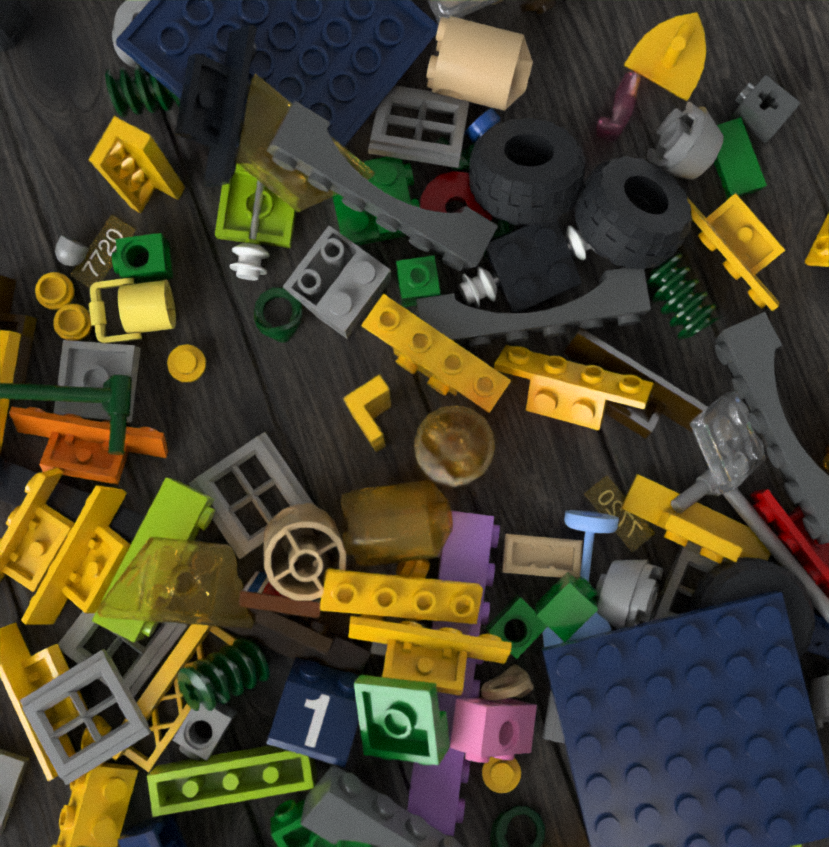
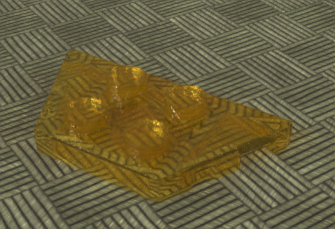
M255 74L250 81V90L247 96L243 130L240 136L236 163L298 213L338 195V193L331 189L328 192L319 190L307 181L309 176L296 168L294 171L286 170L272 160L274 155L266 150L292 103ZM331 137L341 154L354 169L367 180L373 177L375 172Z
M152 536L149 537L103 599L97 611L98 615L102 618L252 628L253 626L252 617L248 614L247 607L239 605L240 591L243 588V584L237 575V563L233 548L225 544Z

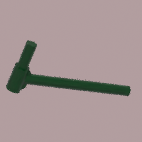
M112 375L103 383V388L0 383V399L102 403V408L108 413V416H111L108 453L112 455L125 454L127 417L130 416L132 377Z

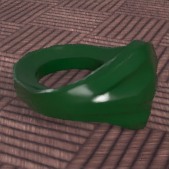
M272 287L262 293L255 302L254 321L259 331L265 336L278 342H288L298 330L302 320L303 308L301 303L284 288ZM275 298L287 299L292 305L293 312L289 324L273 328L264 316L266 304Z
M521 805L504 810L493 822L490 833L491 847H510L504 837L507 833V826L513 817L521 814L528 816L536 828L535 839L528 847H541L545 839V826L540 815L530 807Z

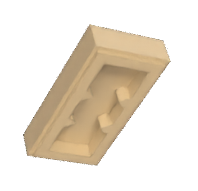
M505 534L502 572L562 578L569 572L575 579H578L581 572L583 541Z

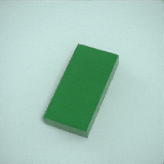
M740 117L717 125L724 139L714 164L727 199L735 193L742 197L763 190L767 185L742 118Z

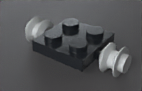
M557 219L534 226L525 224L490 240L485 252L494 273L490 274L489 271L479 266L477 268V276L474 278H469L465 273L462 274L463 283L459 284V289L466 304L473 303L479 309L480 299L488 297L494 302L496 300L497 288L500 287L510 312L518 313L581 284L582 282L571 254L583 261L586 259L587 250L592 249L594 252L595 250L583 239L581 230H576L571 225L567 226L564 239Z

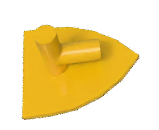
M698 12L676 16L658 24L642 37L632 50L624 66L687 102L703 72L706 57L705 32Z

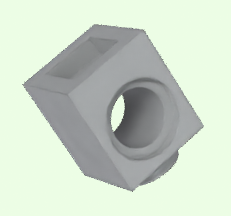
M215 699L216 708L212 711H208L200 704L199 711L190 710L172 741L179 744V750L189 758L194 760L202 758L207 761L214 753L237 711ZM203 720L208 722L212 727V737H200L195 731L196 721Z

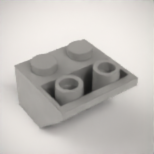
M328 225L285 282L283 288L317 318L348 339L390 283L391 270Z

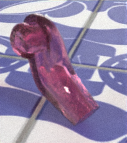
M627 72L623 76L616 90L612 118L600 117L598 119L596 134L599 137H609L608 141L612 142L617 140L623 132L637 100L641 83L639 74Z

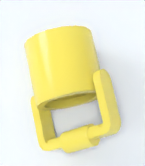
M123 278L95 282L90 287L91 302L88 304L91 326H95L96 337L102 343L110 344L142 339L141 333L175 328V304L172 290L167 280L134 284V278ZM119 287L118 308L123 328L127 334L107 337L105 327L107 320L104 301L101 298V289Z

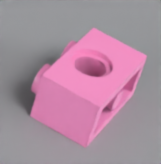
M458 698L455 704L450 748L465 752V759L480 763L489 762L490 757L514 760L515 754L531 753L537 705L512 698L496 701L483 698Z

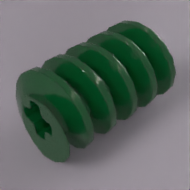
M135 65L134 77H129L125 67H120L119 79L113 77L110 69L105 71L109 98L121 117L128 116L130 108L134 114L141 115L144 111V106L147 107L149 112L156 113L159 108V102L165 111L172 110L174 100L178 107H180L181 99L150 73L149 75H144L140 65Z
M681 253L650 272L648 275L650 277L646 281L648 290L658 288L652 297L654 302L667 301L660 310L662 315L675 313L669 322L670 327L684 326L677 335L679 340L691 338L723 317L710 318V315L717 307L715 303L702 306V301L708 295L707 291L693 292V289L700 282L698 278L688 281L684 279L691 270L690 266L676 267V264L682 258Z
M240 638L234 641L232 645L222 647L219 652L207 655L206 659L195 661L192 667L186 666L180 669L178 672V683L182 695L191 709L199 711L200 704H202L205 709L212 711L216 708L215 697L221 703H226L230 699L229 690L235 696H239L243 693V684L251 689L256 686V678L263 682L269 679L270 674L265 656L258 644L251 638Z

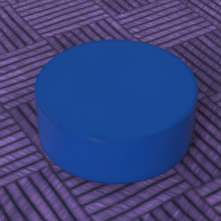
M490 108L475 120L464 134L474 143L491 127L499 124L501 117L493 108Z

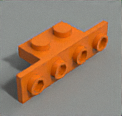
M12 406L9 411L18 433L49 438L39 464L43 472L59 468L63 471L62 475L118 485L129 452L166 458L168 454L164 433L150 427L133 428L126 426L125 454L112 455L108 453L110 420L99 422L83 419L75 414L58 415L47 413L36 407L24 409Z

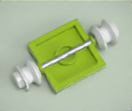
M257 163L256 166L236 164V170L230 180V184L222 185L215 230L217 239L245 242L232 248V252L237 254L239 258L237 263L230 264V269L237 271L236 277L246 280H259V275L267 274V270L261 267V260L269 258L270 254L260 245L291 248L298 197Z

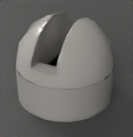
M61 235L56 244L55 254L62 264L76 266L85 259L90 248L70 237Z

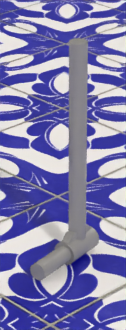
M728 457L721 459L696 478V483L671 501L672 508L681 514L705 495L719 496L722 494L777 562L792 575L798 577L803 583L808 595L812 599L814 607L829 624L828 597L734 485L737 482L739 470L732 459Z

